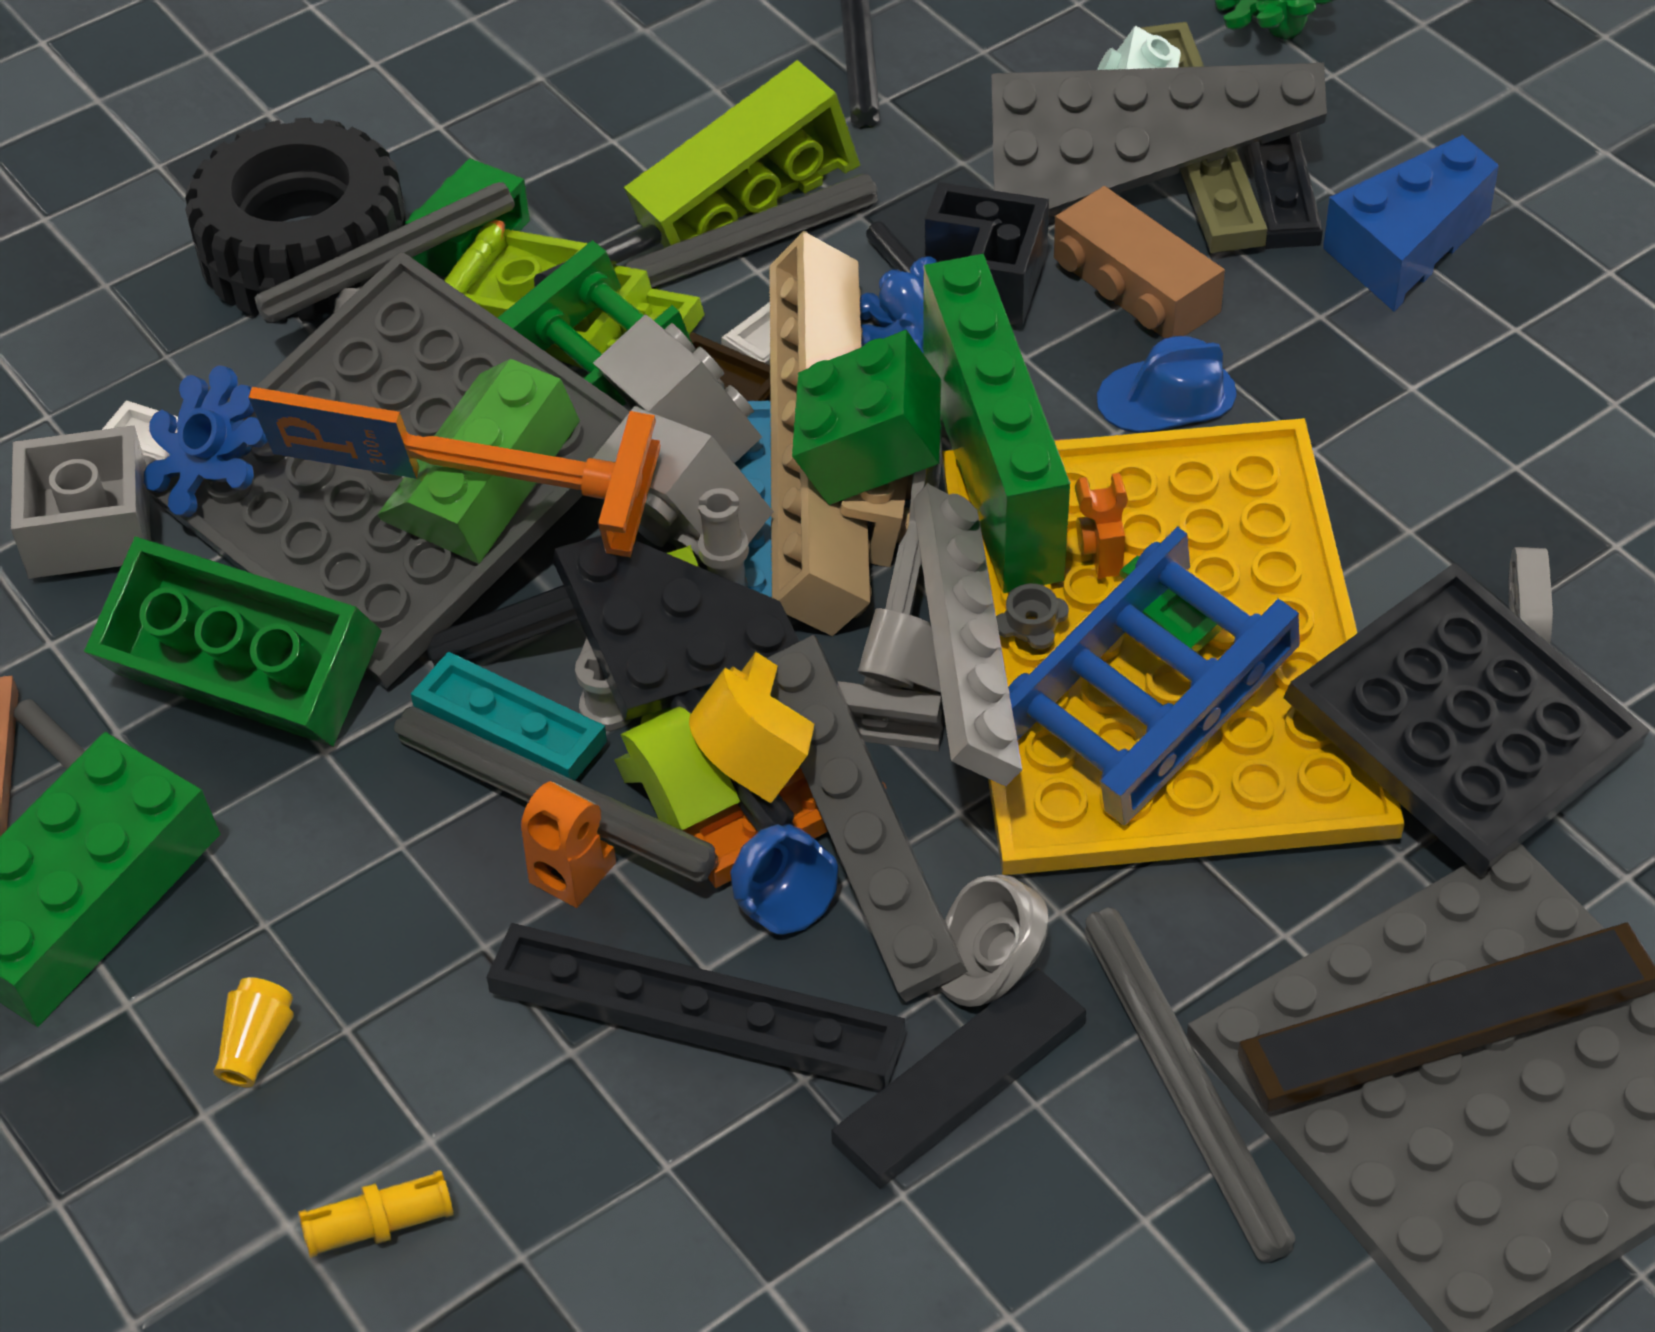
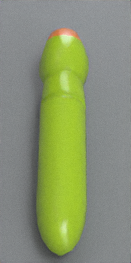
M492 220L482 226L476 234L475 242L463 254L444 281L463 294L482 269L491 253L495 252L500 246L505 223L500 220Z

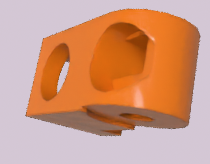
M549 781L536 790L530 798L522 817L521 830L529 883L575 908L581 905L616 864L614 847L600 840V835L597 834L601 820L599 805L555 782ZM555 868L564 880L556 877L551 871Z

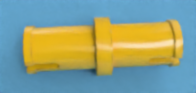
M441 1170L435 1171L428 1176L378 1190L376 1183L361 1187L362 1195L312 1210L298 1211L310 1258L316 1257L320 1253L370 1238H374L376 1244L391 1240L390 1232L444 1216L446 1218L453 1216L449 1191Z

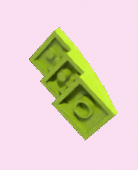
M504 229L500 246L495 252L491 253L482 269L463 294L498 318L535 287L534 277L538 273L569 260L588 243ZM613 265L622 287L617 293L643 315H648L652 320L656 319L673 305L680 311L688 334H690L705 315L700 297L652 289L646 270ZM596 308L573 327L576 332L602 354L627 332L600 308ZM556 344L545 350V352L559 361L582 368Z

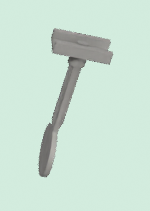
M941 423L939 464L913 473L909 526L899 544L885 609L912 615L922 567L913 499L927 483L939 489L942 461ZM866 676L863 684L838 681L864 742L939 752L943 732L941 694L902 690V687L883 683Z

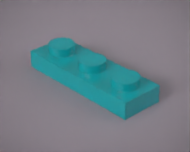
M447 652L411 692L413 707L422 709L574 781L607 743L605 725L451 652Z

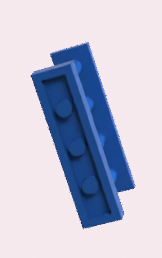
M1176 527L1161 543L1154 542L1150 544L1140 555L1135 569L1030 674H1021L1008 687L1017 741L1038 722L1102 772L1100 784L1104 810L1124 826L1300 646L1299 613L1279 598L1262 615L1255 613L1250 616L1188 571L1190 568L1188 535L1179 527ZM1169 589L1235 637L1234 644L1218 660L1216 658L1206 660L1143 614V610ZM1126 633L1190 680V689L1174 705L1172 703L1162 705L1100 659V657ZM1080 677L1147 726L1146 734L1130 750L1124 748L1118 751L1056 704Z

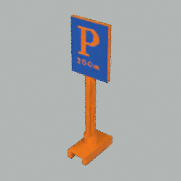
M257 387L251 388L248 397L273 454L414 479H417L420 469L417 459L432 465L581 490L583 496L605 499L598 522L605 553L631 557L661 448L660 440L651 439L656 423L655 415L633 411L629 412L616 461L588 458L586 462L438 436L421 437L411 435L406 431L401 414L398 411Z

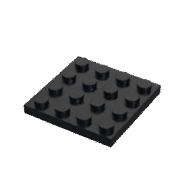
M1456 563L1450 565L1291 681L1283 697L1480 876L1490 870L1510 850L1518 847L1637 749L1650 732V729Z

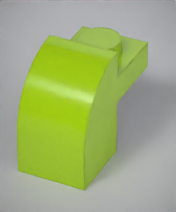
M676 707L620 734L628 753L614 759L625 783H643L660 821L684 830L739 803L740 799L730 777L718 769L695 742L689 726V716L691 713L682 707Z

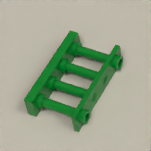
M592 240L502 313L498 319L544 351L553 344H556L589 373L584 378L622 406L626 404L623 398L593 364L602 353L573 329L596 308H600L626 331L644 316L617 293L622 287L607 251ZM673 305L653 320L663 329L667 328L671 323L674 324L692 343L680 311Z

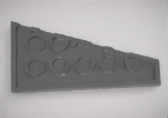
M1324 62L992 73L994 191L1049 199V217L1061 213L1063 208L1074 205L1103 186L1119 194L1179 173V168L1205 159L1209 163L1227 157V152L1255 142L1265 144L1323 124L1327 115Z

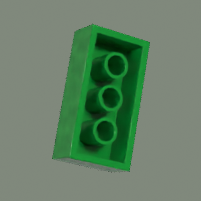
M135 536L84 652L117 675L334 747L382 630L356 606Z
M104 732L0 836V1003L38 1028L221 835L202 789L107 732Z

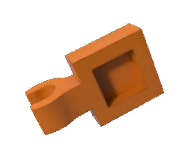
M1113 473L1111 475V485L1108 488L1090 490L1087 477L1079 478L1075 484V492L1080 511L1085 516L1077 518L1076 521L1080 552L1082 555H1092L1098 579L1120 576L1119 573L1123 568L1125 549L1122 512L1128 503L1122 475L1120 473Z

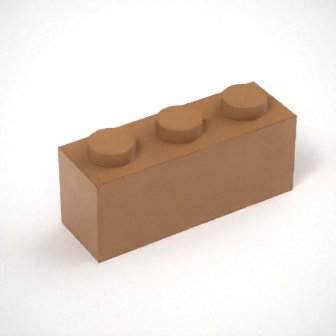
M1106 186L1099 188L1055 216L1054 259L1064 269L1075 273L1097 289L1104 298L1112 300L1137 318L1144 327L1152 329L1163 338L1186 336L1221 313L1225 269Z

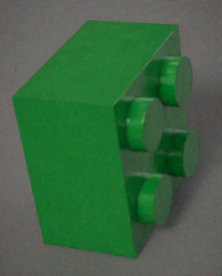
M907 330L883 339L871 340L861 348L830 360L816 362L808 369L798 372L792 457L829 505L939 464L941 378Z

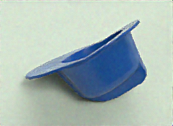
M1173 336L1163 339L1152 347L1145 361L1127 365L1111 373L1102 381L1097 393L1098 410L1107 422L1122 430L1143 433L1219 418L1232 408L1237 393L1235 382L1227 371L1223 369V352L1219 344L1206 343L1190 336Z

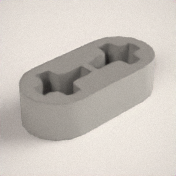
M1514 547L1509 567L1510 610L1550 644L1553 607L1548 550L1546 548Z

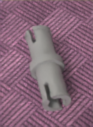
M715 488L708 490L700 496L698 505L703 530L698 540L699 557L707 565V571L748 587L747 578L745 577L744 560L749 553L747 535L740 528L739 498L729 489Z

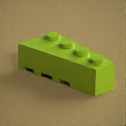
M796 60L654 166L643 172L639 177L626 185L624 189L639 223L643 227L649 224L655 225L661 232V244L664 247H668L737 221L739 217L749 212L758 213L777 206V198L797 188L807 193L823 185V175L838 168L843 173H847L859 167L860 163L836 92L801 62Z

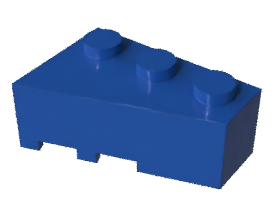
M1461 135L1329 197L1323 249L1395 312L1404 303L1405 294L1418 281L1424 283L1433 274L1434 265L1447 252L1453 254L1490 217L1499 165L1466 137Z

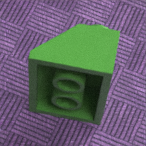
M508 359L477 376L435 436L555 457L580 422V419L560 378L516 360ZM417 459L420 467L417 479L404 477L382 507L378 516L385 523L480 564L536 485V482L432 465Z

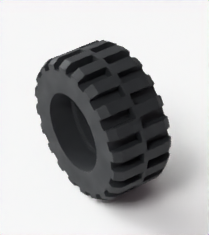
M295 118L294 123L281 124L280 120L265 123V128L252 131L249 128L237 133L235 141L230 144L222 142L213 149L210 155L211 160L203 159L193 175L185 196L187 204L185 210L201 273L207 285L212 287L215 294L231 306L236 304L239 310L255 317L259 315L255 303V297L258 294L405 226L407 221L399 174L395 162L390 159L387 150L376 140H371L370 136L353 126L346 130L345 126L340 122L325 119L323 123H314L311 118ZM312 216L302 220L284 222L286 220L293 218ZM373 276L348 288L356 289L364 286ZM338 293L287 317H299L301 321L317 320L316 315L331 312L333 315L335 298L338 296ZM285 317V318H283V319H281V320H279V321H284V322H286L287 317Z

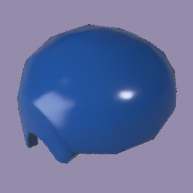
M786 824L783 826L773 825L762 829L742 846L730 871L734 900L752 920L772 933L783 935L805 930L826 912L837 892L839 869L837 861L817 840L798 827Z

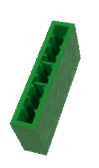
M984 253L924 265L923 354L941 378L940 415L971 503L978 509L981 532L1003 594L1009 593L1014 588L1024 584L1046 585L1062 582L1065 576L1070 481Z

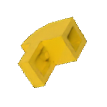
M755 652L742 671L735 667H731L730 670L727 668L723 669L690 714L689 726L692 736L701 751L718 769L740 785L772 803L808 756L815 724L770 696L778 665Z

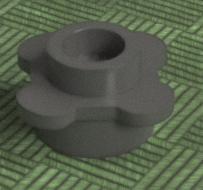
M1033 583L1020 585L1010 591L1006 600V611L996 616L999 635L1002 637L1016 636L1024 642H1029L1030 646L1035 649L1048 648L1054 643L1055 635L1053 632L1059 622L1065 621L1068 618L1069 608L1064 600L1056 598L1055 594L1043 585ZM1027 617H1034L1037 619H1027Z

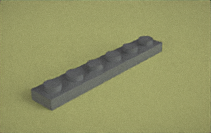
M812 635L768 657V660L778 665L770 696L815 724L808 756L801 763L800 767L898 993L907 1002L968 972L821 644L815 635Z

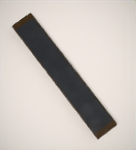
M1625 922L1239 1041L1238 1057L1266 1113L1655 992V964L1629 923Z

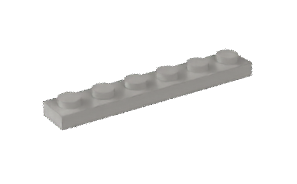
M927 483L913 499V507L951 761L1006 787L1022 771V764L978 509L963 496L954 493L949 495Z

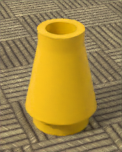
M248 977L240 980L237 990L230 991L227 994L219 1057L214 1069V1075L217 1078L239 1087L254 1086L258 1072L294 1018V1014L290 1009L293 996L288 990L268 980Z

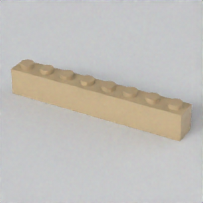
M803 231L770 265L771 509L774 511L771 515L772 598L781 602L787 615L833 636L851 619L859 617L870 604L872 588L869 577L870 541L868 539V521L841 515L842 501L829 505L793 459L792 448L798 372L808 369L814 363L830 360L861 348L863 334L860 323L861 289L859 288L858 261Z

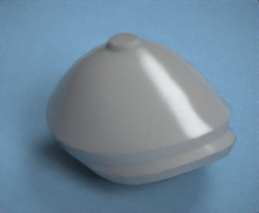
M1000 874L978 877L969 882L960 891L945 918V922L968 972L938 986L947 998L955 1003L968 1007L990 1003L1011 989L1035 962L1043 949L1047 937L1048 909L1045 901L1037 891L1011 876Z

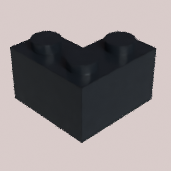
M938 182L925 217V257L930 256L936 259L937 262L984 253L1010 324L1023 326L1047 253L1049 199Z

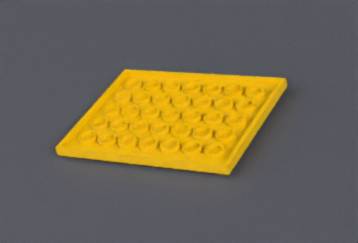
M1305 418L1055 441L1070 481L1065 576L1062 582L1043 586L1049 588L1056 598H1060L1067 603L1069 615L1065 621L1058 623L1053 632L1055 635L1054 643L1045 649L1032 648L1029 642H1024L1016 636L1002 637L999 635L1008 687L1021 674H1030L1124 580L1121 576L1098 579L1092 555H1082L1080 552L1076 521L1077 518L1085 516L1079 508L1075 484L1079 478L1087 477L1090 490L1108 488L1111 485V475L1113 473H1120L1122 475L1128 497V503L1122 512V525L1125 532L1123 567L1136 556H1140L1150 544L1154 542L1161 543L1176 527H1179L1188 535L1190 568L1188 571L1250 616L1255 613L1262 615L1279 598L1299 613L1300 646L1125 826L1104 810L1100 784L1102 772L1036 722L1018 740L1022 771L1006 787L988 779L1002 875L1401 838L1404 819L1400 803L1283 698L1291 681L1358 633ZM953 450L942 451V472L945 492L949 495L952 493L961 495L971 503ZM983 538L994 608L997 616L1006 611V600L1009 593L1003 594ZM1027 617V619H1037L1034 617ZM1223 629L1197 653L1206 660L1211 658L1218 660L1234 644L1235 637ZM1126 633L1100 657V659L1162 705L1167 703L1174 705L1190 689V680ZM1082 677L1056 702V704L1118 751L1124 748L1130 750L1146 734L1147 726Z

